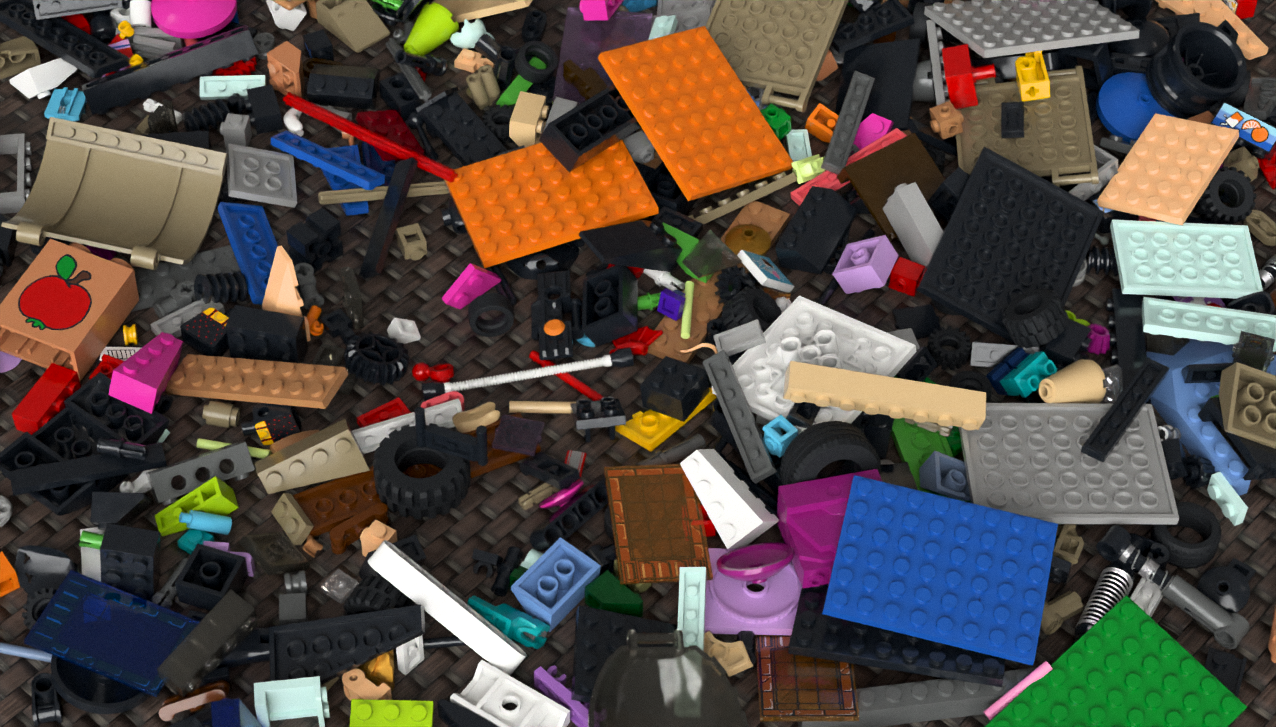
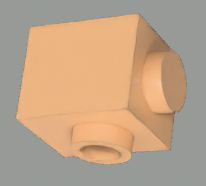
M375 519L361 533L362 555L366 557L368 552L376 550L384 540L391 543L397 542V530Z

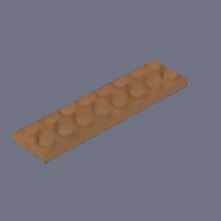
M187 354L170 377L165 391L170 395L326 409L348 376V372L345 367Z

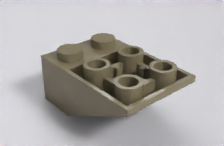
M320 0L316 2L318 23L356 53L363 51L390 35L389 30L366 0Z

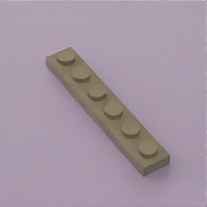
M785 171L773 176L774 181L770 183L764 180L754 185L755 190L749 191L748 188L736 193L737 198L733 200L730 197L717 202L718 207L713 209L712 206H708L699 210V216L694 217L691 214L688 217L704 225L797 181V177L794 172L786 175Z

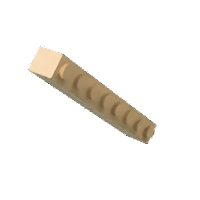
M790 361L785 372L783 399H789L795 403H814L820 407H839L845 411H864L869 415H889L894 419L907 418L919 423L932 422L945 427H962L965 430H979L986 418V392Z

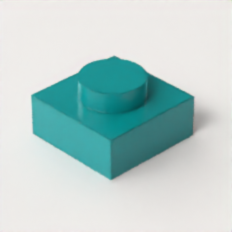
M190 528L177 543L180 549L191 555L197 544L203 545L204 541H215L214 536L208 532Z

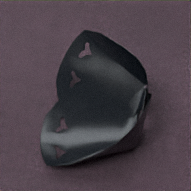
M567 242L505 263L519 277L537 280V274L569 270L578 258L579 248L573 243ZM537 261H545L546 267L538 269L536 266Z
M33 545L19 547L16 573L20 586L28 593L27 599L29 596L35 598L34 592L37 590L42 593V588H47L48 590L54 588L60 591L70 575L75 576L76 574V577L80 578L77 563L73 562L71 557L60 550ZM24 553H26L27 556L30 557V559H29L25 564H24V560H25ZM26 573L28 575H33L31 583L28 582V577L25 575Z

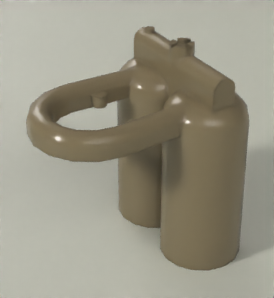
M491 65L480 67L478 73L471 74L466 78L469 87L466 94L470 99L474 100V103L480 110H483L488 105L491 106L492 102L500 97V87Z

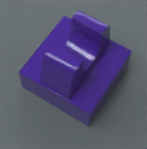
M665 288L661 291L657 311L677 321L682 317L686 299L685 293Z

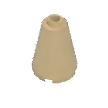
M1077 360L1043 379L1039 384V395L1046 403L1099 404L1106 393V387L1103 388L1105 375L1101 367L1093 360Z

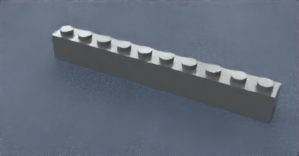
M1036 668L1004 671L1002 687L944 678L854 689L857 716H796L798 727H883L984 714L983 712ZM838 691L819 693V701L821 703H838ZM818 695L798 696V700L800 703H817ZM800 704L799 709H819L818 704ZM820 704V709H840V705Z

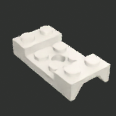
M483 660L479 662L472 681L461 694L453 693L450 696L451 703L472 711L497 727H567L570 723V710ZM508 703H514L517 705V708L509 711L504 709L503 706Z

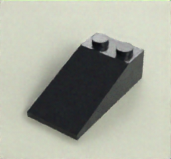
M656 220L633 221L580 231L579 233L580 238L601 262L606 264L670 272L683 250L676 243L677 240L664 230V225Z

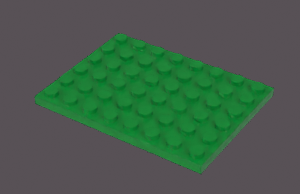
M1126 595L1051 665L1053 669L1049 673L1031 683L985 727H1229L1246 710L1247 706Z

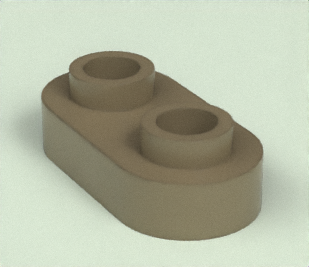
M1252 210V213L1243 220V225H1247L1249 231L1263 244L1276 246V223L1262 211Z

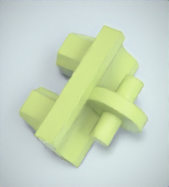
M817 154L791 163L793 167L792 173H795L798 184L810 181L825 172V169L821 168L824 157L820 158V155Z

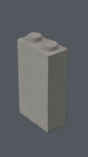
M916 182L909 185L903 183L894 189L895 192L887 199L888 202L883 207V211L910 260L924 265L926 269L943 230Z

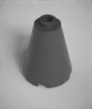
M931 59L919 62L917 65L913 101L936 102Z

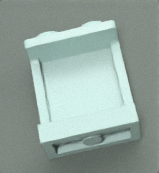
M320 676L254 683V701L258 727H271L270 721L318 716L319 727H325V718H330L326 686L321 687Z

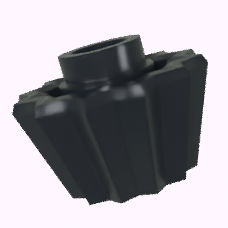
M1195 454L1191 457L1187 456L1188 476H1184L1183 480L1186 481V486H1190L1192 489L1207 485L1210 482L1211 475L1216 473L1214 470L1215 466L1212 465L1211 461Z

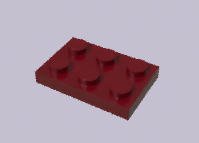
M397 110L357 113L356 121L360 126L423 155L424 150ZM373 146L383 161L402 160Z

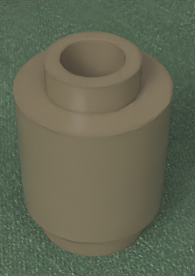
M211 400L209 405L205 404L202 418L206 419L207 425L224 428L237 427L240 418V408L235 407L234 404Z

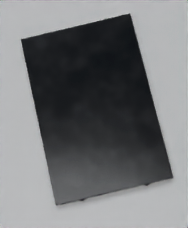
M920 38L860 45L846 51L835 113L839 115L853 73L858 71L875 78L861 122L874 113L894 122L890 132L896 128L900 131L908 130L907 123L911 115L921 44Z

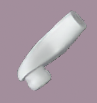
M291 107L283 117L284 124L289 132L302 137L304 135L303 125L299 121L302 112Z
M159 468L143 471L132 483L124 481L119 488L121 493L148 492L151 487L146 473Z

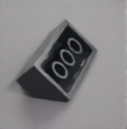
M812 186L775 246L780 267L822 275L856 217L857 209L833 189Z

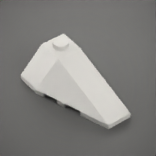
M58 58L29 68L9 81L11 85L29 99L35 96L38 99H42L51 95L50 91L58 87L77 68L62 58Z

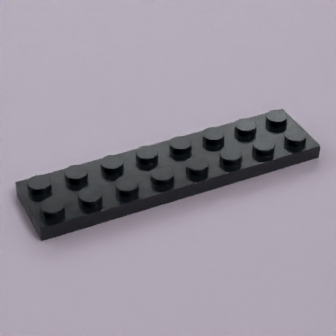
M33 0L0 1V21L91 77L100 78L107 73L119 71L121 68L129 66V57L61 17L36 20Z

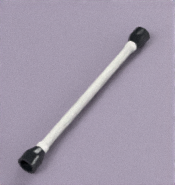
M629 347L618 349L609 355H604L602 358L599 357V359L593 358V360L569 362L550 367L523 370V372L517 371V373L511 372V374L487 376V378L453 382V384L437 381L421 384L424 401L452 391L474 389L475 387L480 388L481 386L486 387L487 385L490 386V384L496 385V383L502 384V382L508 383L538 378L539 376H550L551 374L556 375L557 373L560 374V372L562 374L563 372L566 373V371L568 373L569 371L572 372V370L578 371V369L584 370V368L590 369V367L596 368V366L602 367V365L605 367L626 368L634 366L632 351Z

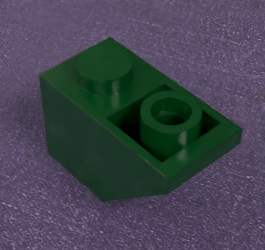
M608 570L585 587V603L589 607L640 618L643 617V600L637 592H632L622 583L621 578L614 576Z

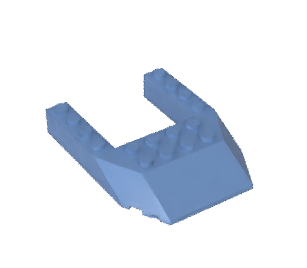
M1190 338L1147 351L1148 358L1169 367L1168 374L1151 396V404L1167 425L1180 430V442L1191 456L1195 454L1211 461L1212 465L1215 466V472H1221L1239 496L1246 494L1251 480H1244L1243 477L1248 472V467L1212 421L1202 422L1198 416V413L1209 398L1219 395L1220 382L1184 383L1181 371L1187 365L1238 362L1276 376V355L1268 350L1261 352L1257 348H1245L1240 345H1225L1219 342L1199 341Z

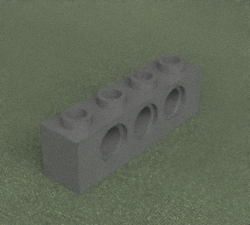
M239 441L147 472L146 475L155 501L168 505L178 501V496L192 492L215 476L226 483L225 480L235 478V481L250 476L249 472L255 469L246 442ZM224 459H229L231 468L228 472L222 473L219 468L220 462ZM200 467H205L207 477L202 481H198L195 477L196 470ZM181 475L183 485L178 489H174L171 485V480L174 476Z

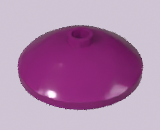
M759 543L732 550L721 556L716 564L718 571L727 577L739 581H752V583L758 584L767 581V578L776 575L784 569L793 559L794 551L790 545L784 543Z

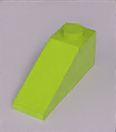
M215 476L154 516L160 535L167 536L190 529L187 528L186 523L179 522L181 512L189 513L190 510L227 516L239 507L233 489Z

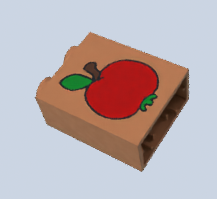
M50 239L0 304V351L46 369L54 363L74 370L78 373L79 381L81 382L139 301L133 267L120 258H112L109 261L93 255L82 244L72 242L66 245Z

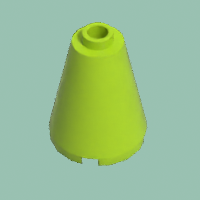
M427 2L423 6L403 46L404 50L422 56L429 54L449 40L452 34L458 32L459 24L457 21L453 22L451 19L452 13L444 6L435 2L429 5V2Z

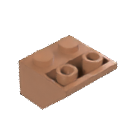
M285 41L267 53V66L270 74L269 82L270 85H273L274 90H278L285 96L288 92H291L303 98L305 82L301 50Z

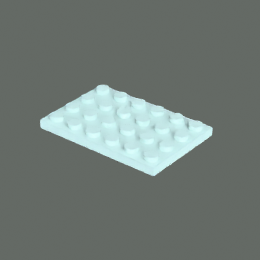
M1111 221L1110 229L1122 294L1238 299L1263 291L1247 225L1202 223L1178 225L1170 222Z

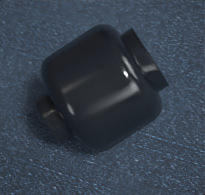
M99 14L90 21V34L108 45L116 36L115 32L118 27L113 17Z

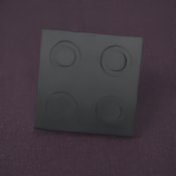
M603 397L599 401L582 399L570 404L571 415L576 429H583L586 443L591 442V428L608 427V436L610 440H614L615 426L626 425L625 413L618 398Z

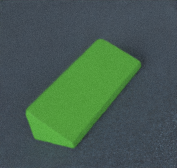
M536 56L529 61V64L537 69L543 70L547 67ZM518 75L498 99L496 105L500 104V107H503L504 104L507 106L515 105L520 91L526 92L533 83Z

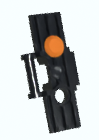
M570 270L537 274L538 297L537 301L531 304V336L533 340H537L539 333L540 360L573 357V340L581 339L584 336V332L581 327L582 300L578 298L571 299ZM553 294L560 295V297L557 299H549V297ZM572 312V323L571 321H563L565 314Z

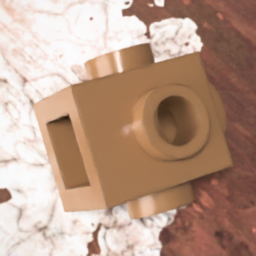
M950 101L929 109L931 128L934 133L939 134L942 140L963 132V115L960 110L955 109Z

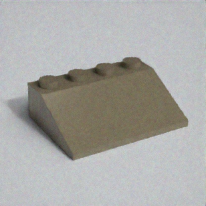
M1236 362L1221 373L1219 399L1224 431L1276 449V376Z

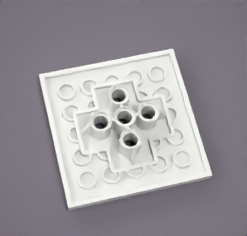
M798 296L763 333L766 343L747 349L732 366L751 411L772 421L779 415L786 418L794 404L789 399H783L785 372L790 361L894 377L917 351L916 345L802 296ZM712 386V387H711V388H712V392H713L714 395H716V393H715V391H714V389H713V386ZM832 406L821 407L811 426L828 421H842L851 424L862 411H845L839 407ZM794 426L798 430V434H800L803 430L807 429L803 427Z

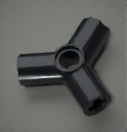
M483 34L475 44L474 49L494 63L493 71L500 91H503L510 85L513 68H515V58L520 48L513 49L510 46H502L489 35ZM535 55L525 56L528 63L533 57H535Z

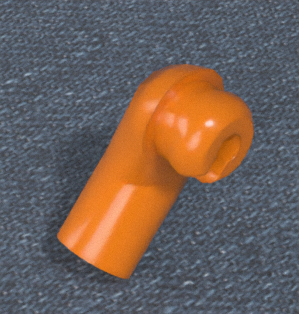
M315 305L311 306L306 317L309 323L310 334L319 336L323 333L324 325L318 321L322 310Z

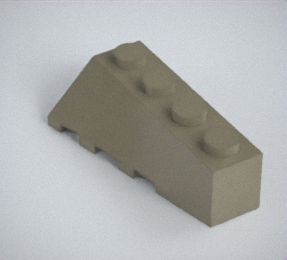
M22 36L0 44V79L41 65L38 48L29 38Z

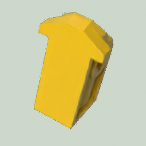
M1042 51L1028 52L1025 56L1019 57L1015 61L1016 82L1021 101L1050 98V82Z

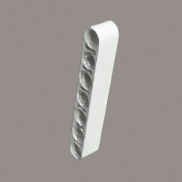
M384 540L368 559L369 565L417 605H422L428 614L497 669L511 676L526 658V653L516 643L391 542Z

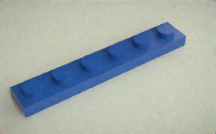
M287 130L271 137V145L282 152L296 156L297 159L309 162L313 166L322 168L330 174L345 179L347 182L361 186L365 190H373L375 187L385 183L384 174Z

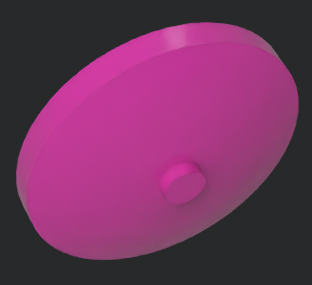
M237 0L151 1V12L157 27L168 35L184 39L206 37L220 31L231 22L237 10Z

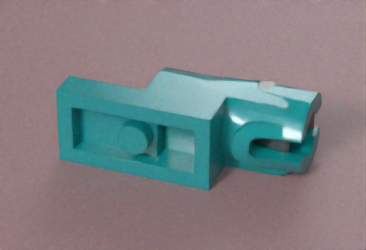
M475 595L469 597L467 605L509 639L535 649H539L545 644L547 632L550 631L548 624L506 603L494 606Z

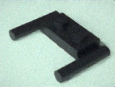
M417 407L414 410L418 447L428 446V448L474 462L478 461L480 466L487 465V428L481 425L476 428L477 438L430 424L429 428H426L424 408Z

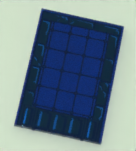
M70 570L33 625L24 643L157 697L186 647L192 641L194 634L200 626V622Z

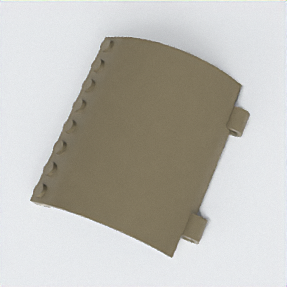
M50 117L46 135V147L33 188L20 211L12 219L2 222L1 227L17 230L16 240L22 243L42 246L46 237L131 254L130 263L132 266L151 270L157 269L160 260L181 265L189 263L199 251L211 225L220 196L228 153Z

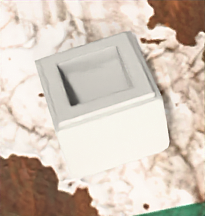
M394 318L387 329L389 337L392 339L397 338V343L406 344L418 341L421 338L416 323L413 320Z

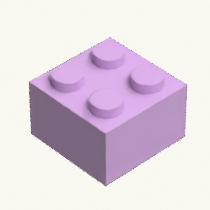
M886 235L849 243L841 255L833 276L845 294L881 288L886 284L899 255Z

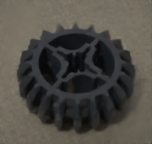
M369 331L368 334L361 332L359 336L354 335L353 339L349 340L344 353L345 367L349 369V373L356 374V379L362 378L364 382L370 381L374 385L380 383L384 386L386 382L393 385L394 381H400L401 377H404L409 365L408 350L404 348V344L397 343V338L392 339L389 337V334L385 336L381 335L380 332L373 334Z

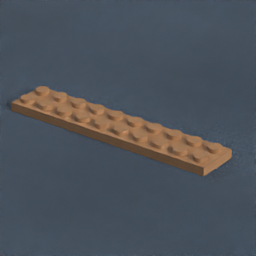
M756 200L746 204L715 246V248L722 251L721 267L706 283L695 278L690 280L694 282L690 338H681L682 317L675 321L665 315L655 328V330H662L663 334L648 346L647 353L662 359L668 356L689 364L699 349L689 353H681L680 350H687L704 343L705 337L708 335L706 330L707 323L710 320L722 317L724 303L719 304L720 295H715V292L719 290L714 285L715 282L719 281L717 275L721 274L722 270L735 265L738 268L745 267L737 256L728 251L725 245L726 234L738 225H756L768 232L772 246L790 221V214ZM745 267V273L750 272V271Z

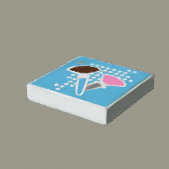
M741 250L738 253L737 258L762 286L790 293L795 287L770 258L745 250Z

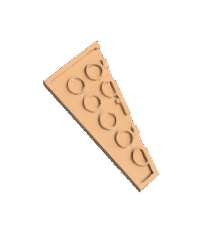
M1155 0L1159 2V7L1163 9L1169 8L1176 13L1175 16L1200 13V22L1209 23L1216 27L1226 19L1238 33L1236 43L1245 58L1251 60L1267 54L1268 47L1222 0Z

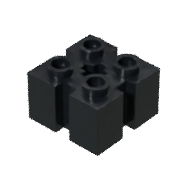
M323 208L310 214L306 219V223L303 224L300 221L286 231L287 241L291 246L289 257L292 259L293 266L299 263H308L313 267L314 273L322 269L324 262L331 263L343 255L342 241L337 238L341 235L340 221Z

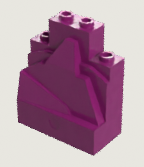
M877 469L778 487L777 518L780 521L777 524L785 544L793 548L794 557L792 563L802 588L817 587L825 584L829 586L853 477L856 475L883 482Z

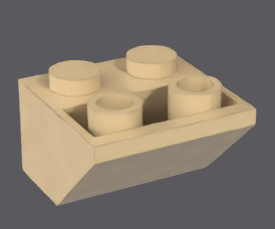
M520 91L509 125V137L519 147L523 145L529 147L541 143L539 139L543 134L546 125L545 119H547L549 106H546V96Z

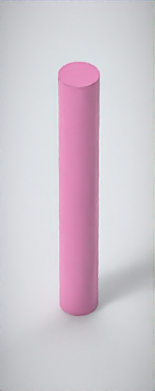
M1047 661L1043 662L983 713L991 720L1031 683L1044 677L1053 668Z

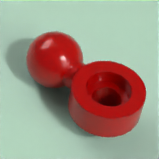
M420 362L415 364L412 369V375L417 381H426L431 377L432 380L445 383L449 382L450 378L455 375L453 365L448 363L429 367L426 363Z

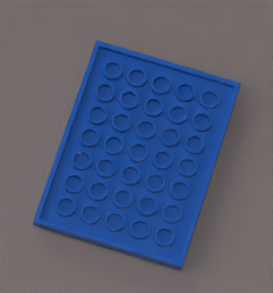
M854 475L822 614L1033 666L1058 524Z

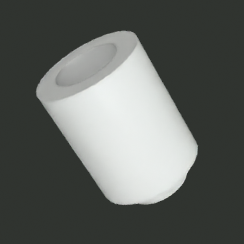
M130 1V24L132 28H152L150 1Z

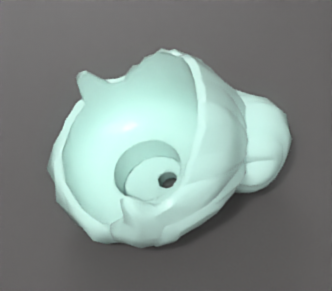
M479 18L474 23H469L465 19L462 32H456L450 37L453 45L462 49L474 48L483 34H487L495 40L493 35L486 32L485 25Z

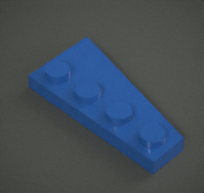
M358 145L327 148L361 164ZM321 168L332 190L362 188ZM368 201L340 203L346 216L369 213Z

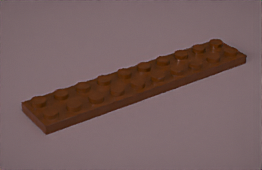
M520 412L508 416L510 418H502L485 426L487 428L488 463L485 466H480L478 461L470 460L471 478L541 452L538 441L535 439L533 442L532 440L529 442L527 438L531 431L529 432L530 429H521L526 422L516 432L515 430L513 431L521 420L525 421ZM515 418L520 419L509 433L516 436L517 443L525 441L533 445L536 442L534 450L531 452L527 448L530 447L529 444L519 449L517 447H520V444L515 446L509 443L511 445H508L505 440L507 433L500 429L511 425V423L514 425L516 422L511 420V423L502 427L500 426L501 422ZM476 430L462 433L477 438ZM510 435V442L514 439L513 435ZM500 438H503L502 442L505 443L506 446H503L504 444H500ZM417 464L405 469L402 473L413 478H427L436 475L442 469L432 464ZM373 466L369 467L370 471L341 477L292 495L314 525L309 535L315 537L329 532L332 528L372 505L382 503L375 488Z

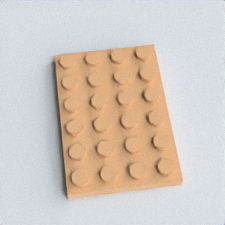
M1155 113L1118 168V173L1112 177L1097 199L1098 206L1183 225L1239 138V130Z

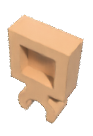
M463 48L454 61L455 68L474 73L484 65H491L494 68V63L487 58L483 59L481 53Z

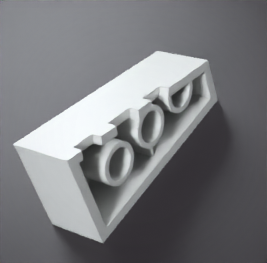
M715 449L696 450L680 463L727 549L747 546L780 521L774 514L768 512L765 508L766 505L760 498H756L748 490L749 486L736 477L734 470Z

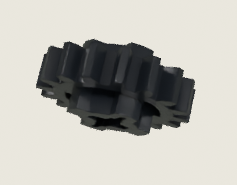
M735 265L722 270V273L717 275L719 281L714 283L719 289L715 292V295H720L721 298L718 300V303H724L725 305L727 301L745 287L755 286L757 279L752 280L750 278L751 272L745 273V267L738 268Z

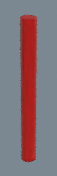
M535 350L529 354V358L543 368L556 365L550 360H540L539 353ZM560 372V374L557 373L555 375L592 401H599L604 397L567 372L562 374Z

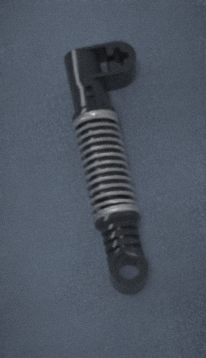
M1129 533L1132 538L1131 544L1136 547L1135 550H1140L1141 555L1145 558L1149 557V560L1152 559L1158 565L1160 564L1159 568L1165 571L1170 556L1169 550L1160 543L1137 534ZM1121 560L1111 561L1110 565L1104 568L1076 625V637L1071 646L1126 595H1129L1134 583L1133 575L1135 572H1139L1137 569L1132 570V566L1129 563H1124Z

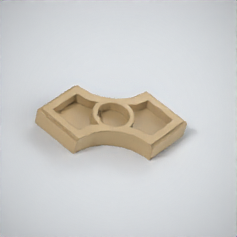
M710 631L705 633L704 664H713L721 667L729 677L753 667L743 641L726 643L716 639Z

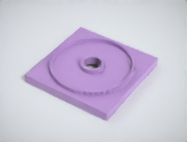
M705 548L710 577L709 580H706L705 633L710 631L712 634H738L740 631H753L755 635L791 636L802 590L792 560L779 573L767 578V581L763 583H758L764 587V590L753 592L747 588L748 585L754 584L752 581H739L727 577L717 569V560L735 549Z

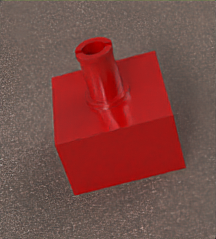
M968 44L943 48L944 71L950 102L955 109L978 105L975 83H977V80L996 78L994 63L980 67L972 66Z

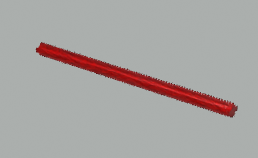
M288 92L283 97L286 105L402 160L413 157L418 162L417 167L449 182H454V178L458 176V173L456 174L455 170L450 167L448 168V166L446 167L442 163L435 162V160L433 161V159L431 160V158L425 155H420V153L418 154V152L416 153V151L408 147H403V145L401 146V144L399 145V143L391 139L382 137V135L380 136V134L378 135L374 131L372 132L291 92Z

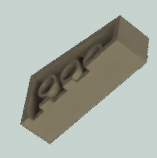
M346 419L255 462L257 475L268 494L370 471L367 459Z

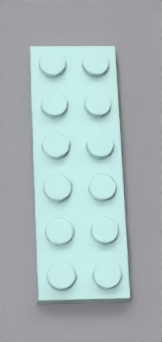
M1143 297V332L1153 335L1162 334L1176 338H1190L1199 341H1212L1225 345L1233 344L1242 346L1241 342L1246 340L1247 336L1266 340L1264 345L1268 347V350L1276 352V315ZM1250 341L1252 343L1250 348H1257L1261 343Z

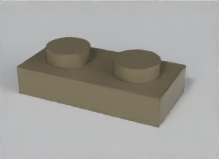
M283 493L271 513L293 545L301 546L314 525L292 494Z

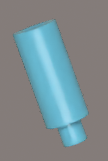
M190 510L189 513L181 512L179 515V522L186 523L187 528L228 535L232 526V519L228 516Z

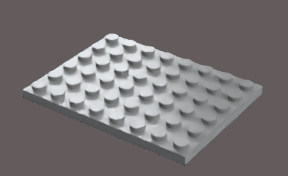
M954 0L948 4L937 2L932 6H925L924 15L964 44H968L969 48L983 58L1139 38L1140 31L1130 22L1123 20L1119 15L1112 13L1108 8L1102 7L1099 2L1094 0H971L965 2Z
M986 403V418L979 430H965L959 427L970 500L973 504L1056 524L1177 525L1179 521L1152 404H1146L1104 463L1082 453L1081 449L1113 404Z

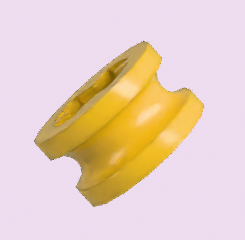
M132 324L131 327L123 325L125 346H129L130 343L138 345L136 324Z

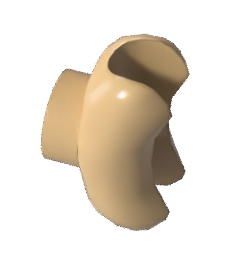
M486 402L474 409L456 413L452 417V421L459 433H466L476 430L478 426H487L496 422L500 417V411L495 410L494 402Z

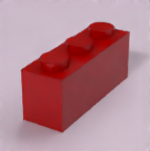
M52 363L12 412L15 428L22 432L27 431L32 435L65 408L64 401L81 388L78 373Z

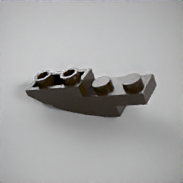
M571 59L563 63V77L565 81L576 87L579 93L585 97V101L608 88L603 79L591 67L583 71Z

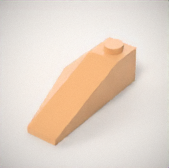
M281 245L276 249L262 308L267 311L303 317L300 307L304 306L296 289L298 281L293 262ZM304 316L308 342L311 341L307 317Z

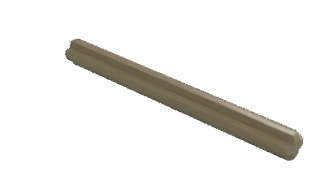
M445 181L412 183L406 198L449 194L450 192ZM378 186L373 190L354 188L320 191L318 193V200L321 205L384 200L389 186Z

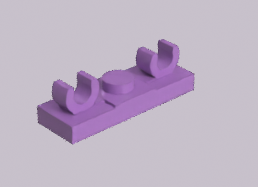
M555 665L549 667L547 671L541 666L534 671V687L544 696L570 710V720L576 726L595 727V721L599 720L603 715L601 707L596 711H590L589 709L593 707V704L586 702L581 704L579 701L571 700L572 689L564 686L566 675L563 674L559 678L553 677L557 674V667Z

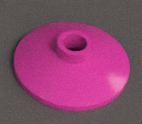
M583 480L576 481L568 488L554 493L542 501L539 507L551 508L560 506L561 508L581 489L584 484Z

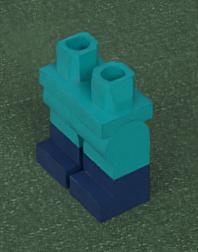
M1018 347L1003 360L1004 363L998 364L986 377L998 395H1021V397L1026 398L1039 388V384L1043 379L1056 373L1057 368L1044 352L1040 351L1029 354L1023 348Z

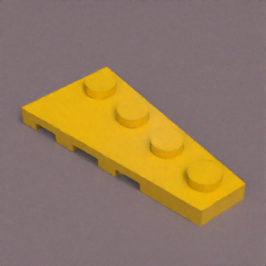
M709 387V393L684 422L653 410H648L644 413L639 411L632 415L633 419L627 421L626 425L615 426V431L652 452L715 400L717 396L713 394L712 388Z

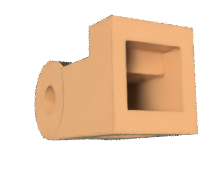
M354 668L342 675L344 694L349 700H392L391 688L385 683L377 687L365 678L362 670Z

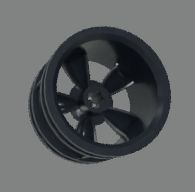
M1192 22L1184 25L1170 39L1169 43L1163 46L1149 60L1146 67V82L1154 99L1173 116L1186 120L1206 111L1212 114L1224 99L1230 97L1243 85L1247 75L1245 57L1237 43L1222 29L1205 22Z

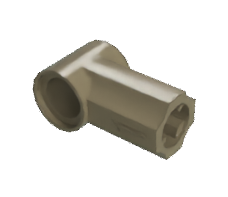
M1068 591L1050 602L1045 600L1040 629L1046 635L1057 631L1064 621L1083 610L1084 605L1082 604L1081 597L1075 591Z

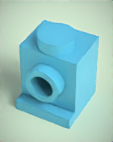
M782 415L776 417L762 429L765 432L763 440L768 451L779 458L784 455L787 447L798 434V430ZM781 429H783L786 432V434L783 435L781 433Z

